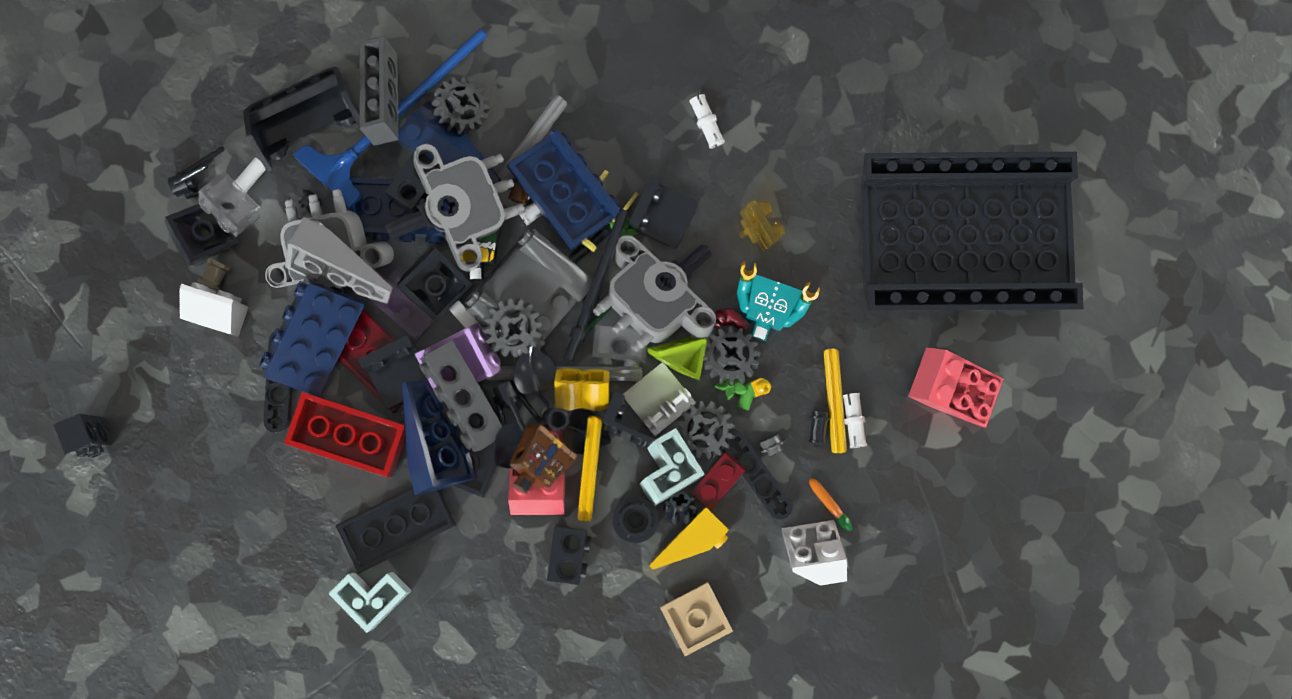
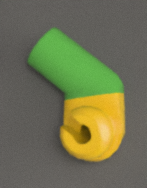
M757 378L745 383L744 386L747 393L740 394L737 407L749 411L753 398L770 392V382L764 378Z

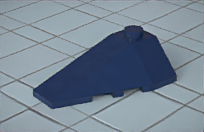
M430 101L413 112L398 132V142L400 145L413 153L417 147L423 144L435 147L443 165L469 156L476 157L479 160L485 159L463 131L461 134H457L455 127L449 131L447 130L448 123H439L442 117L441 115H434L433 112L437 107L432 105ZM423 153V154H425L426 156H428L429 158H431L432 160H434L433 157H432V155H430V154H428V153ZM487 169L492 183H498L500 179L494 169Z
M424 379L402 383L408 470L415 495L437 491L476 479L470 453L466 446H461L454 433L457 430L453 423L449 424L442 412L443 406L435 395L429 381Z

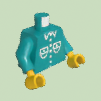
M745 261L741 263L742 275L738 284L737 297L741 311L746 314L745 318L755 323L751 334L755 339L766 341L770 328L780 331L783 327H791L804 317L812 300L816 299L819 295L820 287H818L815 293H810L807 290L811 282L805 284L803 295H801L802 290L756 275V263H754V268L751 271L744 269Z

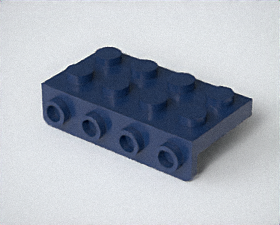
M556 128L550 132L548 137L507 164V169L570 250H573L615 220L620 212V205L617 199L612 194L608 195L603 188V182L600 177L590 172L585 158L580 153L576 154L571 147V142L567 135L563 132L560 133Z
M350 177L354 187L361 194L360 200L355 203L356 212L354 213L357 214L362 222L365 237H373L374 241L388 242L390 237L385 225L411 214L390 200L386 195L385 191L394 179ZM412 189L406 190L403 198L407 200L413 199L417 192ZM444 203L441 211H447L450 214L451 206ZM346 205L347 211H351L350 208ZM424 226L397 238H399L400 242L414 243L415 239H426V243L441 244L442 240H446V232L438 231L435 228L427 231Z
M306 276L303 282L299 281L293 294L295 299L292 305L286 306L282 316L284 322L280 329H275L271 338L272 347L269 352H264L260 361V367H262L264 378L319 397L364 307V302L313 282L311 277Z

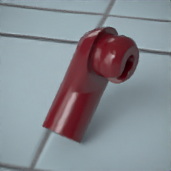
M734 308L721 309L714 312L716 316L714 326L716 327L733 324L737 329H743L744 332L751 324Z

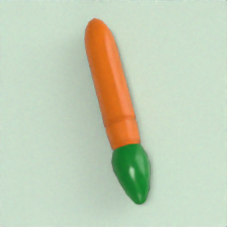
M810 478V487L836 518L839 526L846 531H852L853 528L849 517L842 512L822 484L816 479Z

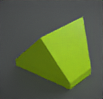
M689 336L647 348L650 355L676 372L700 380L707 345L706 338L697 339Z

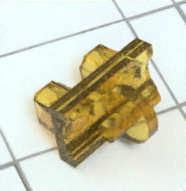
M754 200L740 211L743 220L740 222L745 230L740 232L739 236L741 239L749 236L752 243H758L763 252L775 245L786 232L781 223L776 222L770 225L766 217L773 213L768 201L757 203Z

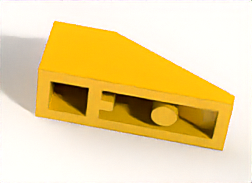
M704 507L649 563V566L652 569H656L711 550L713 546L718 549L728 539L725 534L729 529Z

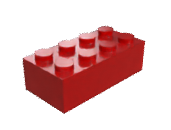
M302 392L284 444L384 477L393 478L406 440V431L403 424Z

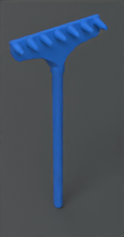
M478 30L398 104V119L487 37L485 30ZM366 135L344 153L337 155H323L310 146H303L293 153L297 160L310 173H313L327 189L331 191L340 189L345 205L352 212H356L355 203L360 200L361 194L350 180V168L353 161L358 158V155L371 144Z

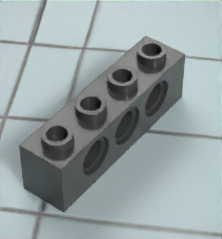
M384 36L360 42V129L374 146L399 140L397 53Z
M453 340L421 357L422 364H420V368L427 379L431 377L436 386L433 390L439 401H444L450 411L447 412V415L453 425L460 427L463 433L461 439L468 449L472 448L474 452L480 451L492 444L502 425ZM443 367H448L452 370L453 378L451 381H446L442 378L441 371ZM458 390L466 394L467 399L464 405L458 404L455 400V394ZM472 413L476 414L480 419V424L476 429L472 428L469 424V417Z

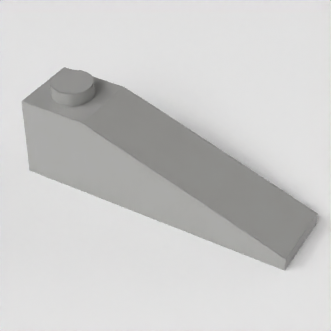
M303 217L288 242L285 267L304 277L309 276L314 281L319 282L320 278L332 281L333 287L341 289L342 286H349L358 295L388 303L393 287L333 232L325 228L322 223Z

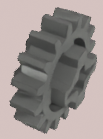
M452 77L449 83L443 81L440 88L436 90L432 105L437 108L433 113L434 115H441L440 124L448 123L447 130L450 131L455 127L457 134H461L463 129L470 134L474 128L478 130L488 118L487 112L490 110V106L485 103L489 97L481 95L483 88L476 89L474 87V80L467 84L465 77H462L459 82H457L455 77Z
M510 297L506 298V304L499 300L496 301L498 307L496 310L488 308L489 313H491L490 318L483 317L488 326L482 328V332L489 334L485 341L487 343L494 342L491 349L496 352L501 348L503 356H507L509 351H511L514 357L518 356V350L525 354L528 353L526 346L531 345L535 347L536 343L533 341V338L541 337L536 328L541 327L542 323L535 321L539 313L536 311L530 312L532 305L527 303L523 306V300L517 298L515 304ZM508 310H517L511 315L503 314ZM527 320L529 323L528 332H526L525 323L527 322ZM496 321L499 325V331L497 334L495 333ZM510 322L516 327L514 332L507 327ZM511 340H521L519 343L509 345Z
M729 327L728 333L718 329V337L711 334L709 337L711 343L706 345L707 352H705L704 360L707 362L704 364L705 370L712 369L710 373L711 378L717 375L720 376L719 383L721 384L725 379H729L730 385H733L734 379L737 378L741 383H744V375L751 378L753 376L752 369H758L759 362L756 360L760 359V352L755 351L758 348V343H750L752 335L748 334L744 337L742 335L743 329L741 328L737 333H733L732 327ZM715 350L717 351V354L720 356L717 362H715L713 357V353ZM745 350L749 354L748 362H746V358L743 356Z
M700 401V408L690 405L692 412L688 414L683 411L682 415L686 419L677 423L683 427L679 434L681 437H684V442L687 446L689 445V450L692 454L697 451L696 457L702 459L704 453H706L708 459H713L714 452L722 456V447L730 449L727 440L735 439V436L730 434V430L735 429L736 426L728 423L732 415H723L725 408L720 406L716 410V403L712 401L708 407L704 401ZM703 413H712L718 417L707 419ZM694 420L695 423L693 430L690 431V425ZM704 425L711 427L708 430L710 433L708 436L702 433ZM723 429L722 437L718 440L719 431ZM705 441L709 447H698L695 443Z

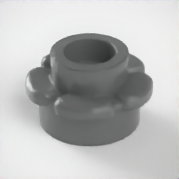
M779 433L773 434L759 442L762 447L761 452H767L769 456L776 454L783 449L782 444L785 440L781 439Z

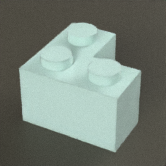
M676 428L653 441L647 448L660 469L646 477L639 485L649 501L656 506L704 475V472Z
M356 572L348 574L329 595L368 633L412 590L394 572L386 574L372 589Z

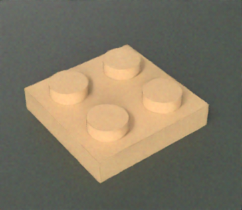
M708 582L660 606L685 656L733 632Z

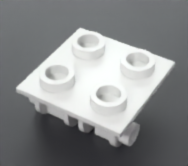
M664 363L658 365L643 377L642 380L622 394L654 436L681 416L683 411L686 412L690 405L696 403L688 390L679 383Z

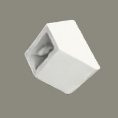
M192 282L191 287L181 284L180 287L181 319L239 337L249 307L241 304L242 299L221 290L217 292L195 282Z

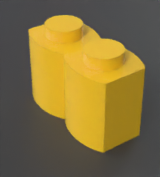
M575 368L556 370L555 407L567 411L579 408L600 411L608 408L610 397L609 371L603 369H587L582 371Z

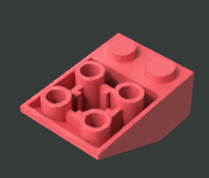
M926 347L908 397L934 409L986 428L1003 378L948 350Z
M547 429V431H549L555 438H557L563 445H565L563 441V434L565 429L557 431ZM510 468L508 501L511 515H565V471L550 487L537 488L532 485L527 494H522L513 487V483L520 473L514 468Z

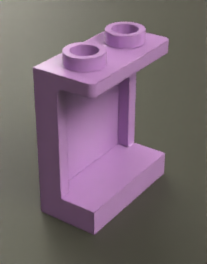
M478 322L415 354L419 363L422 364L421 357L453 340L477 383L502 370L500 359L485 341L487 333L482 332V327L479 326ZM443 367L441 376L444 380L451 381L453 372L450 368ZM430 377L428 381L431 387L435 388L436 386Z

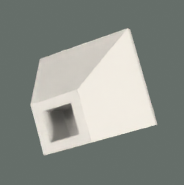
M834 520L782 528V534L794 573L819 585L847 581V559Z

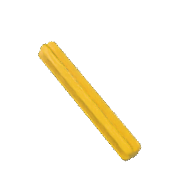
M832 348L824 350L831 449L833 453H844L847 451L839 351Z
M589 416L587 420L577 517L581 521L592 520L602 418L599 416Z

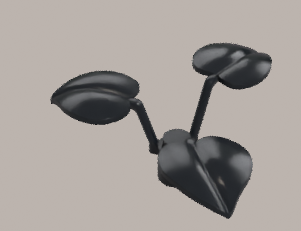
M529 346L527 348L528 353H521L513 369V381L516 388L522 394H530L535 391L536 396L547 406V410L542 414V426L546 430H563L567 428L563 434V441L566 447L573 453L584 454L587 420L589 416L596 415L588 410L578 409L571 412L568 416L565 410L554 408L553 403H550L540 393V390H549L554 385L556 367L548 356L536 347ZM518 423L504 425L495 437L494 463L498 467L513 468L510 465V461L525 432L521 431ZM604 424L601 427L599 448L611 443L609 433L605 431Z

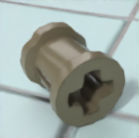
M208 258V266L202 278H198L197 282L218 291L221 289L219 285L225 272L229 271L230 267Z

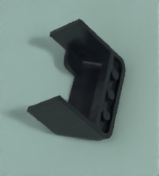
M338 67L325 69L249 105L243 111L246 137L267 173L272 171L271 160L277 161L286 156L290 142L333 122H336L338 126L350 127L357 123L360 128V111Z

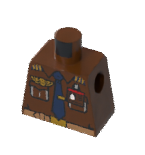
M528 425L510 461L511 467L520 473L513 483V487L522 494H527L532 485L537 488H548L576 460L577 456L542 425Z

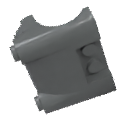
M534 229L531 232L526 230L519 237L518 243L509 250L479 285L477 290L469 295L465 303L467 304L466 311L484 327H487L488 323L483 320V317L490 318L491 313H489L488 308L496 310L498 308L496 301L498 300L506 304V298L510 297L515 304L517 298L523 300V306L527 303L531 304L532 309L530 312L536 311L539 313L535 321L542 323L541 327L536 328L541 337L533 338V341L536 343L535 347L540 350L545 344V338L577 301L580 302L586 296L593 279ZM508 310L503 314L511 315L517 310ZM528 320L525 323L526 332H528L529 329ZM496 321L495 333L497 334L499 331V325ZM510 322L507 327L514 332L516 327ZM511 340L509 345L519 343L521 340ZM518 350V356H520L522 351Z

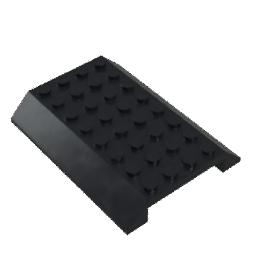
M1077 151L865 153L861 181L863 287L869 312L1083 310V283H1076L1071 186V182L1078 178Z

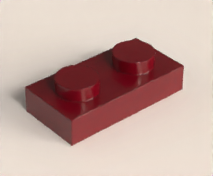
M725 452L691 494L708 509L712 510L746 471V468Z

